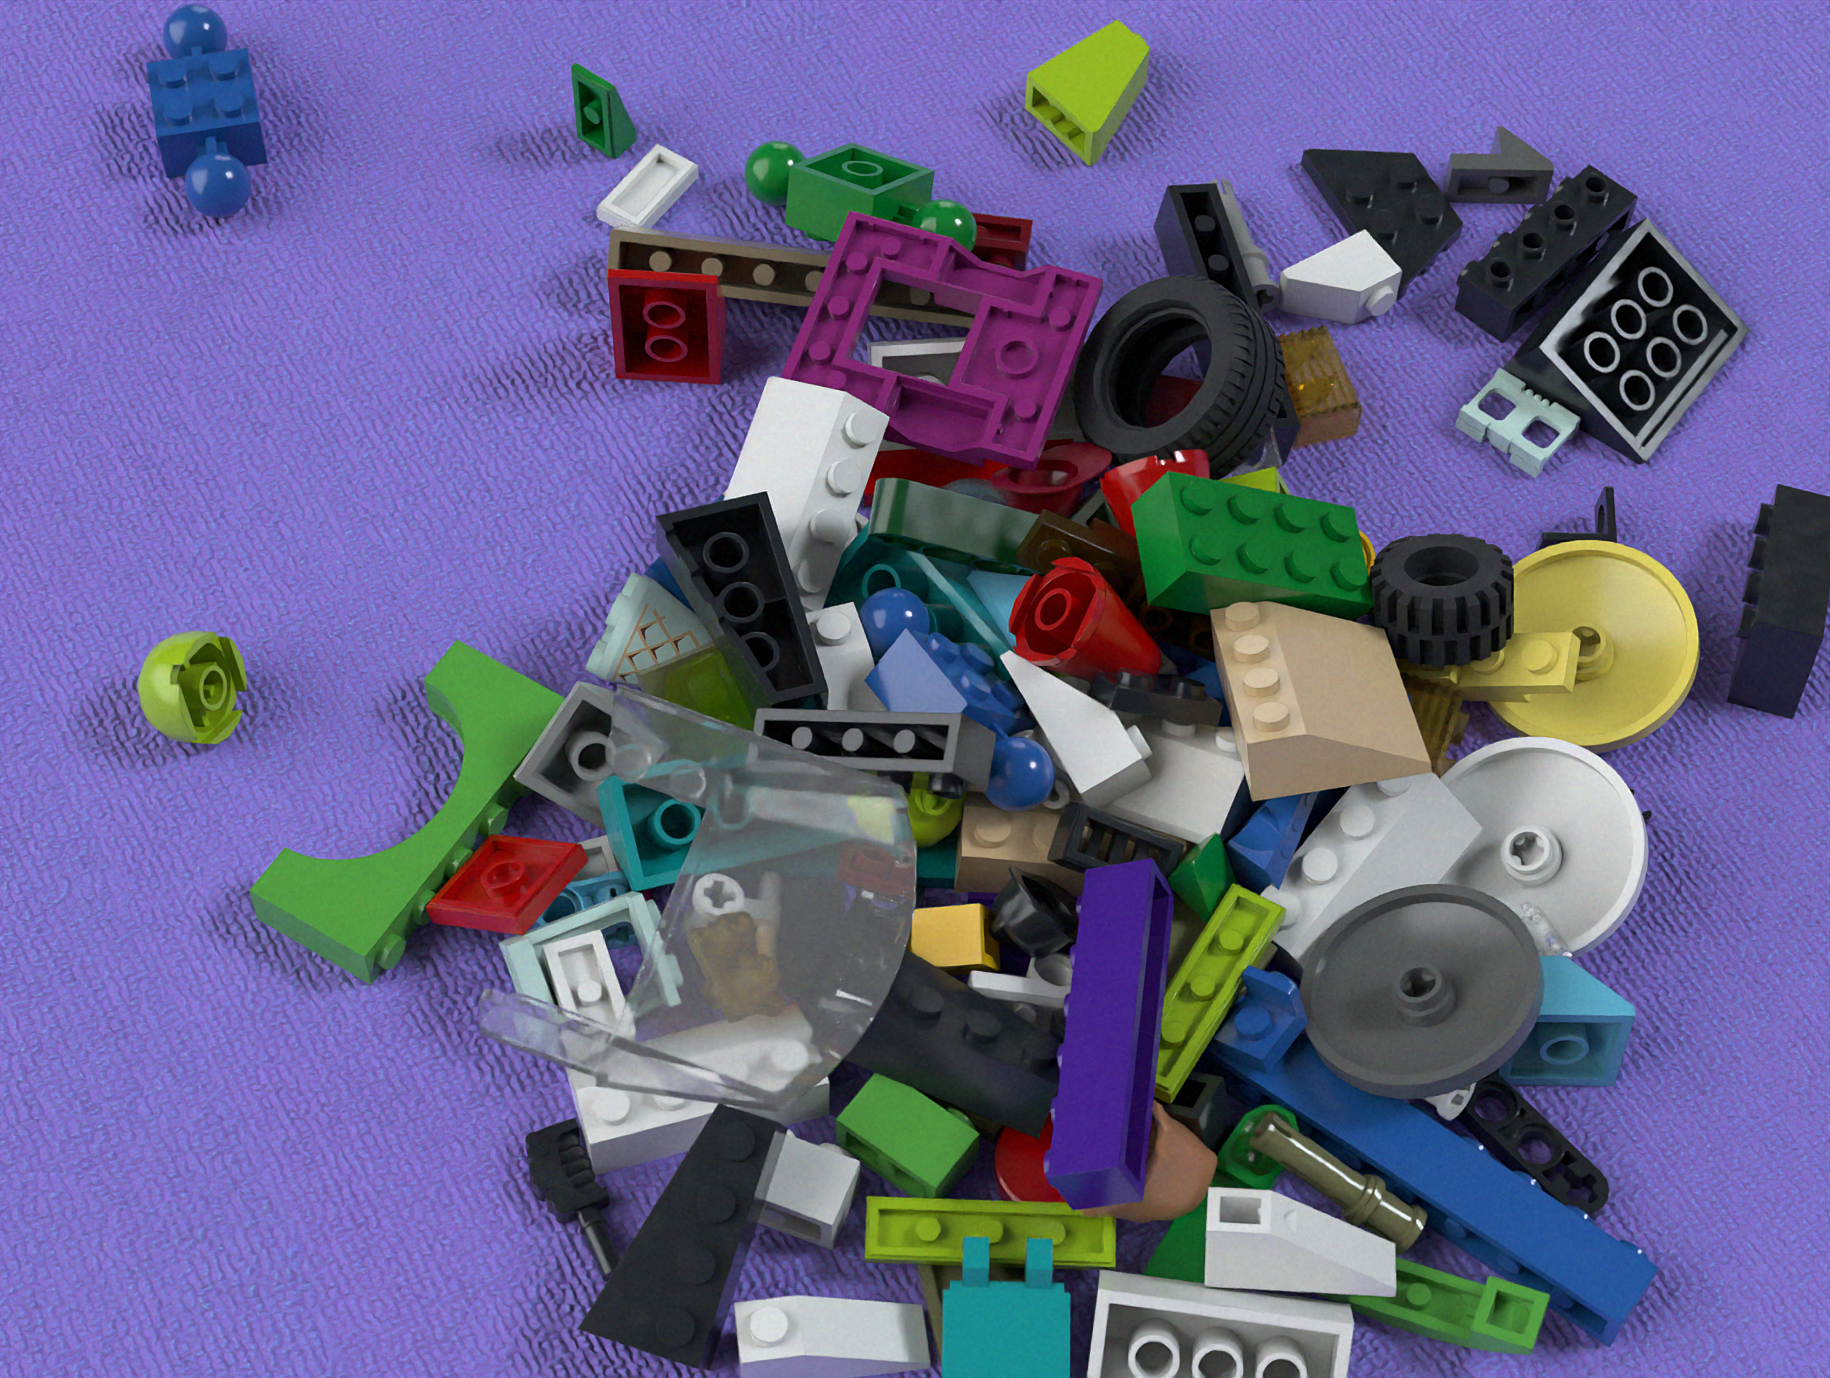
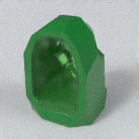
M1276 1104L1262 1105L1246 1113L1219 1152L1216 1171L1246 1189L1275 1191L1288 1170L1271 1157L1252 1147L1250 1139L1255 1135L1253 1132L1261 1120L1271 1112L1275 1113L1280 1119L1288 1123L1290 1127L1299 1132L1295 1114L1285 1107Z

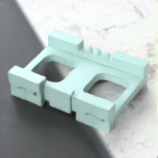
M1499 368L1495 372L1494 377L1471 402L1460 409L1455 427L1479 443L1488 438L1490 440L1489 443L1506 454L1508 452L1511 453L1509 462L1536 478L1542 472L1544 464L1568 438L1572 439L1577 434L1581 418L1569 410L1567 411V409L1556 402L1549 406L1547 399L1541 401L1539 394L1533 396L1534 393L1531 389L1525 391L1526 383ZM1491 393L1500 394L1516 406L1503 420H1495L1478 408ZM1533 421H1542L1559 432L1560 435L1549 447L1540 448L1522 436V433Z

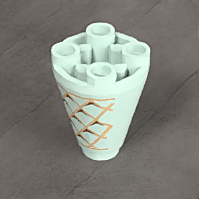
M632 572L622 593L618 594L605 622L608 626L601 640L599 639L596 643L585 670L595 674L596 677L604 681L640 687L636 672L710 643L713 640L695 613L653 579L643 574L640 576Z

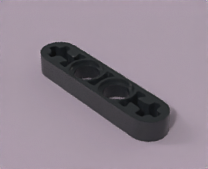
M1496 1071L1477 1081L1470 1100L1462 1112L1455 1118L1505 1167L1511 1171H1520L1531 1176L1540 1185L1543 1192L1565 1206L1571 1205L1583 1210L1595 1221L1602 1213L1609 1196L1608 1182L1602 1172ZM1483 1097L1495 1098L1505 1106L1507 1116L1501 1121L1492 1122L1485 1120L1476 1112L1474 1103ZM1525 1139L1540 1140L1550 1150L1551 1159L1543 1164L1530 1163L1519 1153L1518 1144ZM1561 1163L1564 1164L1566 1169L1561 1176L1558 1173L1555 1180L1550 1182L1548 1179L1554 1175ZM1584 1186L1591 1192L1588 1200L1580 1198L1573 1202L1567 1196L1570 1188L1578 1190Z

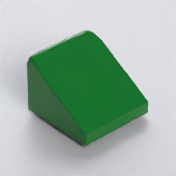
M1214 832L1193 847L1167 879L1171 888L1206 924L1233 883L1238 885L1223 841L1217 832Z

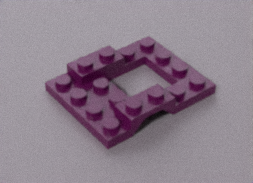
M849 210L780 378L845 391L886 414L890 418L882 438L884 440L979 467H984L986 459L1035 472L1103 292V279L1050 264L1023 272L981 261L951 237ZM883 279L933 292L935 304L975 314L948 386L851 359Z

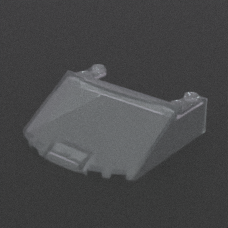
M619 685L614 695L611 733L606 742L605 757L609 768L622 781L637 783L673 796L680 802L692 803L706 808L705 814L616 1027L526 994L514 993L507 995L490 988H485L480 998V1035L596 1078L595 1087L778 1112L805 1095L829 1075L851 1052L874 1020L899 970L910 935L916 904L917 861L916 839L913 840L908 816L909 805L903 786L635 689Z

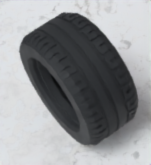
M1185 274L1149 281L1128 292L1112 305L1094 326L1082 348L1075 370L1073 390L1078 426L1087 443H1093L1111 452V463L1117 467L1155 455L1158 461L1172 459L1176 462L1175 451L1200 449L1207 452L1210 463V479L1220 480L1235 471L1253 455L1264 442L1276 420L1284 390L1285 362L1282 346L1275 335L1274 329L1259 313L1215 281L1202 276ZM1210 339L1212 343L1211 363L1202 387L1183 411L1166 423L1149 428L1147 425V404L1157 378L1170 361L1193 343Z

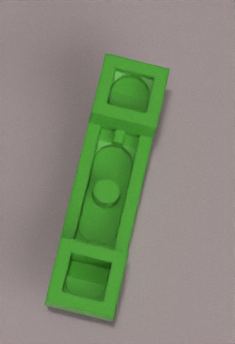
M1395 1257V1297L1318 1293L1331 1301L1350 1304L1351 1310L1414 1334L1463 1347L1517 1355H1532L1550 1301V1294L1489 1275L1486 1285L1398 1257Z

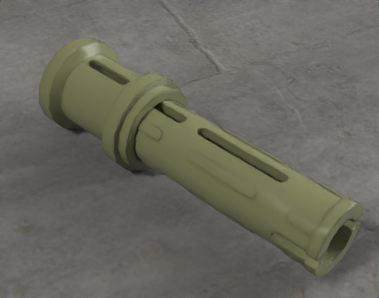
M1273 1112L1268 1113L1253 1133L1255 1135L1250 1139L1252 1147L1271 1157L1289 1172L1331 1199L1332 1202L1341 1207V1214L1346 1222L1353 1226L1361 1224L1378 1237L1395 1243V1256L1401 1255L1408 1250L1420 1235L1426 1223L1427 1211L1417 1204L1409 1206L1385 1189V1181L1378 1176H1371L1369 1174L1362 1176L1353 1171L1308 1137L1303 1136L1290 1127L1288 1123L1280 1119Z

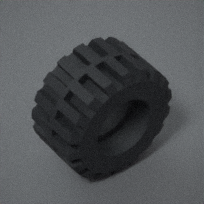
M1434 533L1427 534V536L1410 537L1404 539L1403 543H1394L1386 548L1385 553L1378 554L1374 559V565L1370 567V586L1375 604L1371 608V626L1385 630L1394 658L1407 659L1408 663L1419 666L1423 664L1432 665V667H1445L1447 665L1463 666L1470 664L1474 660L1482 661L1491 657V652H1499L1506 646V640L1512 638L1514 632V568H1512L1510 557L1502 554V549L1495 544H1486V540L1477 537H1465L1464 534Z

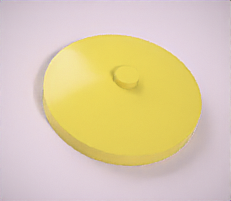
M1577 540L1552 545L1530 554L1512 566L1514 568L1513 633L1572 632L1581 640L1573 694H1530L1529 703L1485 701L1499 721L1519 737L1531 736L1560 739L1576 744L1596 754L1620 749L1636 743L1660 728L1672 717L1683 703L1694 682L1699 663L1700 640L1697 619L1691 601L1680 582L1668 569L1637 549L1619 543L1600 540Z

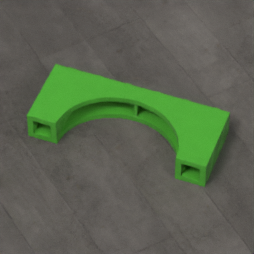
M459 640L453 643L424 678L429 710L441 717L453 729L464 748L463 764L459 778L441 810L422 829L408 839L384 851L364 857L341 860L320 859L297 853L285 847L249 890L258 920L370 985L373 984L384 969L390 970L398 963L405 950L406 941L419 925L425 926L431 921L425 907L491 834L498 835L502 831L508 818V812L520 797L525 798L532 793V789L516 781L513 775L565 700L561 695Z

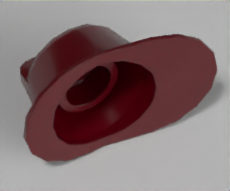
M1093 443L1064 444L1042 451L1035 472L1011 466L996 471L990 477L992 486L1004 491L1008 507L1040 515L1043 509H1046L1061 517L1070 519L1079 507L1084 482L1105 471L1112 462V455L1110 451L1102 449Z

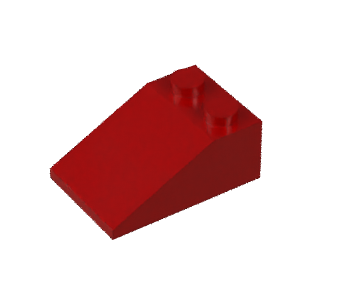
M608 269L607 281L616 379L721 385L726 344L725 300L718 276Z

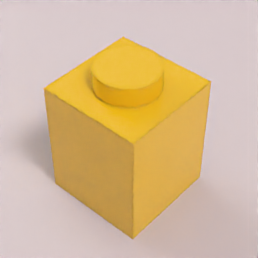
M978 903L911 910L912 927L908 928L905 938V948L951 976L970 974L971 970L981 972L1000 971L999 942L994 940L989 934L990 925L996 918L992 909Z

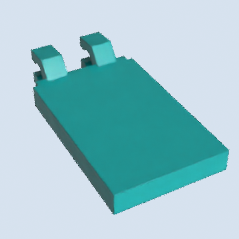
M964 1237L962 1280H950V1290H943L941 1378H1070V1293H1064V1283H1052L1053 1239L1027 1238L1025 1245V1282L988 1281L989 1237Z

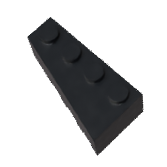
M1777 484L1771 504L1760 503L1752 534L1760 536H1755L1747 562V567L1754 570H1749L1741 597V602L1747 603V605L1744 604L1736 628L1735 637L1740 639L1727 702L1793 719L1824 637L1830 594V497Z
M767 491L655 516L656 550L755 710L757 711V708L827 710L829 689Z
M864 925L828 993L811 1046L1039 1139L1051 1111L1052 1099L1058 1093L1060 1071L1057 1052L1059 1046L1064 1043L871 927Z
M718 1103L578 1330L696 1369L710 1371L788 1128L777 1121Z

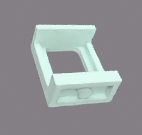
M630 891L529 930L524 935H516L498 942L540 1055L549 1060L571 1051L559 1019L560 1008L542 957V945L601 930L619 922H628L633 927L650 974V980L645 987L623 995L631 1020H636L664 1008L675 1010L683 1006L678 991L686 988L684 977L673 955L665 957L658 935L665 933V926L653 899L645 902L642 893Z

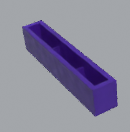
M1152 858L1087 869L1085 871L1083 895H1080L1076 902L1079 927L1077 943L1073 944L1070 950L1073 975L1071 991L1064 998V1014L1067 1021L1064 1044L1059 1046L1057 1052L1060 1079L1058 1095L1053 1097L1051 1102V1118L1054 1125L1051 1149H1048L1044 1156V1170L1047 1181L1058 1190L1072 1210L1140 1202L1144 1198L1175 892Z

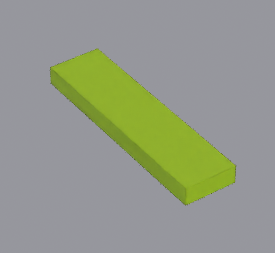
M1234 883L1231 885L1165 990L1154 1097L1171 1105L1244 987L1241 974L1248 965L1257 966L1284 922L1286 916L1285 907Z
M867 1196L865 1263L962 1266L964 1237H989V1267L1025 1268V1245L1027 1238L1053 1239V1269H1101L1114 1271L1116 1218L1088 1217L1079 1210H1072L1067 1203Z

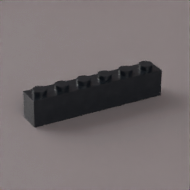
M1216 183L1167 185L1153 228L1169 276L1180 274L1197 275L1215 281L1262 316ZM1210 339L1192 344L1204 379L1211 363L1212 343ZM1285 379L1283 398L1274 424L1264 442L1237 469L1284 466L1301 426Z

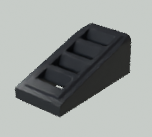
M1078 802L1066 805L1062 810L1047 860L1085 874L1087 869L1120 864L1127 843L1131 841L1135 843L1130 862L1147 859L1150 848L1158 850L1155 863L1167 880L1178 867L1185 844ZM1087 826L1089 828L1085 837L1081 852H1078L1077 849L1084 831V827ZM1108 833L1112 837L1103 862L1096 858L1104 834Z

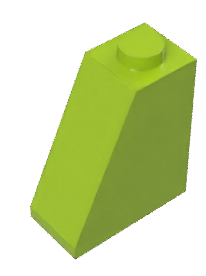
M1116 19L1027 73L1025 109L1090 167L1098 162L1146 84L1150 47L1142 36L1138 33H1133L1120 20Z

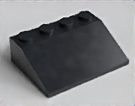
M1646 217L1609 240L1506 363L1504 368L1508 373L1526 383L1525 391L1531 389L1534 393L1533 396L1539 394L1541 401L1544 399L1549 401V406L1556 402L1567 409V411L1569 410L1580 417V430L1641 465L1650 458L1749 333L1750 329Z

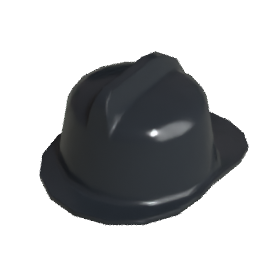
M1010 865L1008 870L1011 878L992 904V910L996 918L990 925V936L1006 948L1022 949L1026 954L1036 959L1045 958L1072 942L1077 943L1079 927L1076 912L1077 899L1069 891L1049 879L1022 871Z

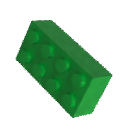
M1167 471L1131 505L1149 605L1210 615V610L1225 608L1237 602L1255 603L1270 601L1352 622L1356 621L1375 605L1355 511L1352 507Z

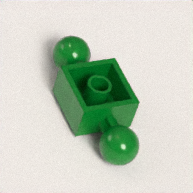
M774 140L759 145L747 159L744 176L751 194L766 205H786L785 225L804 231L805 236L809 239L836 243L849 210L951 237L970 252L975 246L977 225L971 212L963 204L955 200L936 199L931 201L934 170L852 142L806 159L804 154L793 144Z

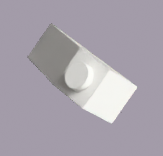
M854 602L805 613L829 689L827 710L886 711V707L864 681L875 665Z
M1010 650L1000 656L1088 806L1101 810L1153 779L1144 762L1153 753L1136 724L1125 730L1116 713L1108 707Z
M801 1295L734 1303L741 1378H855L931 1368L923 1307L919 1304Z

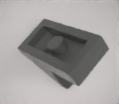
M1497 126L1490 154H1450L1443 185L1444 197L1449 203L1545 204L1554 173V165L1552 161L1502 126Z

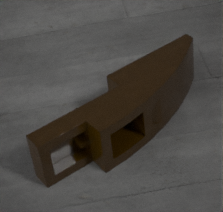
M1046 509L1042 510L1017 549L1016 563L1046 575L1056 568L1051 562L1059 558L1078 557L1098 569L1149 635L1211 662H1215L1210 615L1148 604L1137 538L1097 518H1094L1089 527L1086 528Z

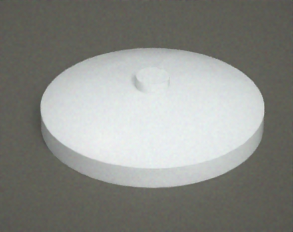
M1531 736L1498 741L1472 752L1458 761L1440 778L1483 828L1480 836L1440 884L1472 888L1484 892L1507 905L1527 926L1537 951L1542 956H1566L1573 960L1600 945L1624 922L1633 909L1645 881L1649 854L1648 836L1641 810L1633 794L1618 773L1604 760L1585 748L1560 739Z

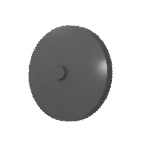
M1422 884L1381 894L1354 908L1338 920L1321 938L1311 953L1302 975L1299 991L1309 1022L1305 1026V1031L1316 1054L1333 1074L1351 1086L1370 1094L1398 1099H1418L1443 1095L1465 1088L1502 1066L1517 1052L1532 1031L1541 1010L1545 987L1542 962L1533 937L1527 926L1513 910L1498 899L1472 888L1450 884Z

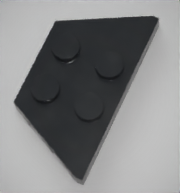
M1311 148L1303 151L1302 167L1348 235L1351 237L1366 230L1402 269L1396 301L1404 297L1408 285L1419 273L1424 275L1435 264L1437 255L1447 251L1460 237L1463 222L1414 153Z

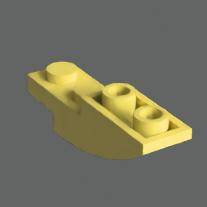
M1572 632L1513 633L1512 638L1506 640V646L1499 652H1491V657L1482 661L1474 660L1470 664L1463 666L1447 665L1445 667H1432V665L1425 664L1419 666L1408 663L1407 659H1394L1407 694L1468 701L1529 703L1530 694H1573L1581 640Z

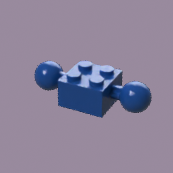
M188 4L173 11L163 27V43L172 59L146 63L156 137L166 178L185 176V193L192 206L206 216L224 218L239 212L249 199L251 194V178L245 166L268 163L257 92L248 48L225 51L228 34L222 18L209 7L200 4Z
M886 588L872 594L862 605L858 616L871 653L881 658V660L864 681L889 712L962 713L996 733L988 788L987 792H984L985 796L998 808L1015 813L1026 812L1042 804L1049 796L1054 785L1055 769L1053 761L1045 748L1036 741L1025 737H1010L1024 730H1033L1037 725L1022 707L1025 703L1022 694L1012 685L1000 680L991 670L994 666L993 660L978 646L967 643L964 647L952 643L948 638L937 632H932L929 635V613L924 603L915 594L901 588Z

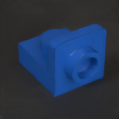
M1248 965L1241 974L1248 995L1213 1039L1218 1053L1268 1075L1309 1022L1300 998V991L1290 978L1279 972L1273 971L1268 973Z

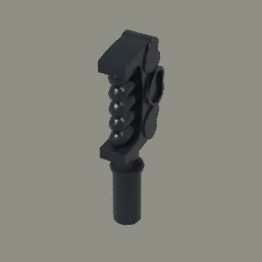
M576 1118L528 1133L525 1137L530 1185L535 1190V1197L539 1201L546 1202L547 1210L555 1215L557 1223L563 1225L577 1219L580 1226L579 1232L585 1237L603 1281L607 1282L621 1260L607 1228L608 1221L602 1217L600 1212L601 1209L610 1205V1197L606 1187L601 1188L597 1182H594L596 1174L589 1170L591 1167L590 1161L587 1158H583L585 1150L578 1146L580 1143V1133Z

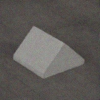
M577 681L513 777L516 781L606 831L596 788L609 776L655 767L674 739L613 690Z

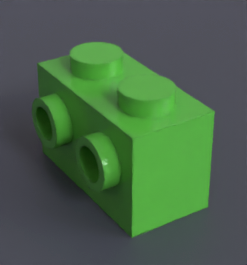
M878 1073L873 1074L836 1119V1145L845 1149L851 1156L911 1198L946 1199L978 1159L980 1133L976 1131L974 1124L967 1116L954 1108H947L945 1110L927 1098L926 1093Z

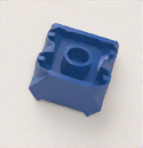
M1319 791L1262 800L1256 809L1225 839L1223 844L1236 882L1259 896L1270 885L1278 890L1280 889Z

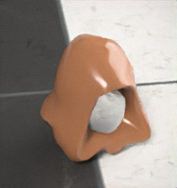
M1154 1100L1143 1201L1080 1209L1079 1211L1088 1217H1113L1130 1220L1138 1224L1174 1220L1194 1211L1203 1201L1208 1192V1187L1211 1185L1218 1159L1215 1153L1207 1148L1196 1135L1183 1124L1172 1119L1163 1107Z

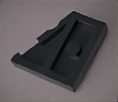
M1126 667L1118 668V672H1096L1091 690V695L1110 710L1213 727L1218 726L1223 704L1205 692L1206 685L1202 682L1177 674H1153Z

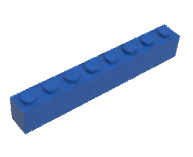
M1243 995L1223 1019L1200 1056L1197 1072L1224 1077L1227 1094L1251 1110L1262 1105L1276 1104L1292 1111L1295 1114L1300 1134L1308 1137L1360 1175H1376L1384 1180L1385 1189L1409 1206L1417 1204L1427 1211L1425 1226L1509 1282L1550 1294L1548 1304L1550 1309L1607 1347L1611 1346L1647 1293L1660 1268L1649 1261L1648 1256L1641 1248L1629 1241L1615 1239L1597 1227L1593 1219L1583 1210L1571 1205L1565 1206L1543 1192L1540 1185L1531 1176L1520 1171H1511L1491 1158L1487 1150L1477 1141L1454 1134L1439 1124L1435 1116L1425 1107L1416 1103L1408 1104L1398 1098L1370 1094L1344 1082L1324 1065L1316 1054L1309 1037L1301 1033L1268 1075L1218 1053L1213 1038L1246 998Z

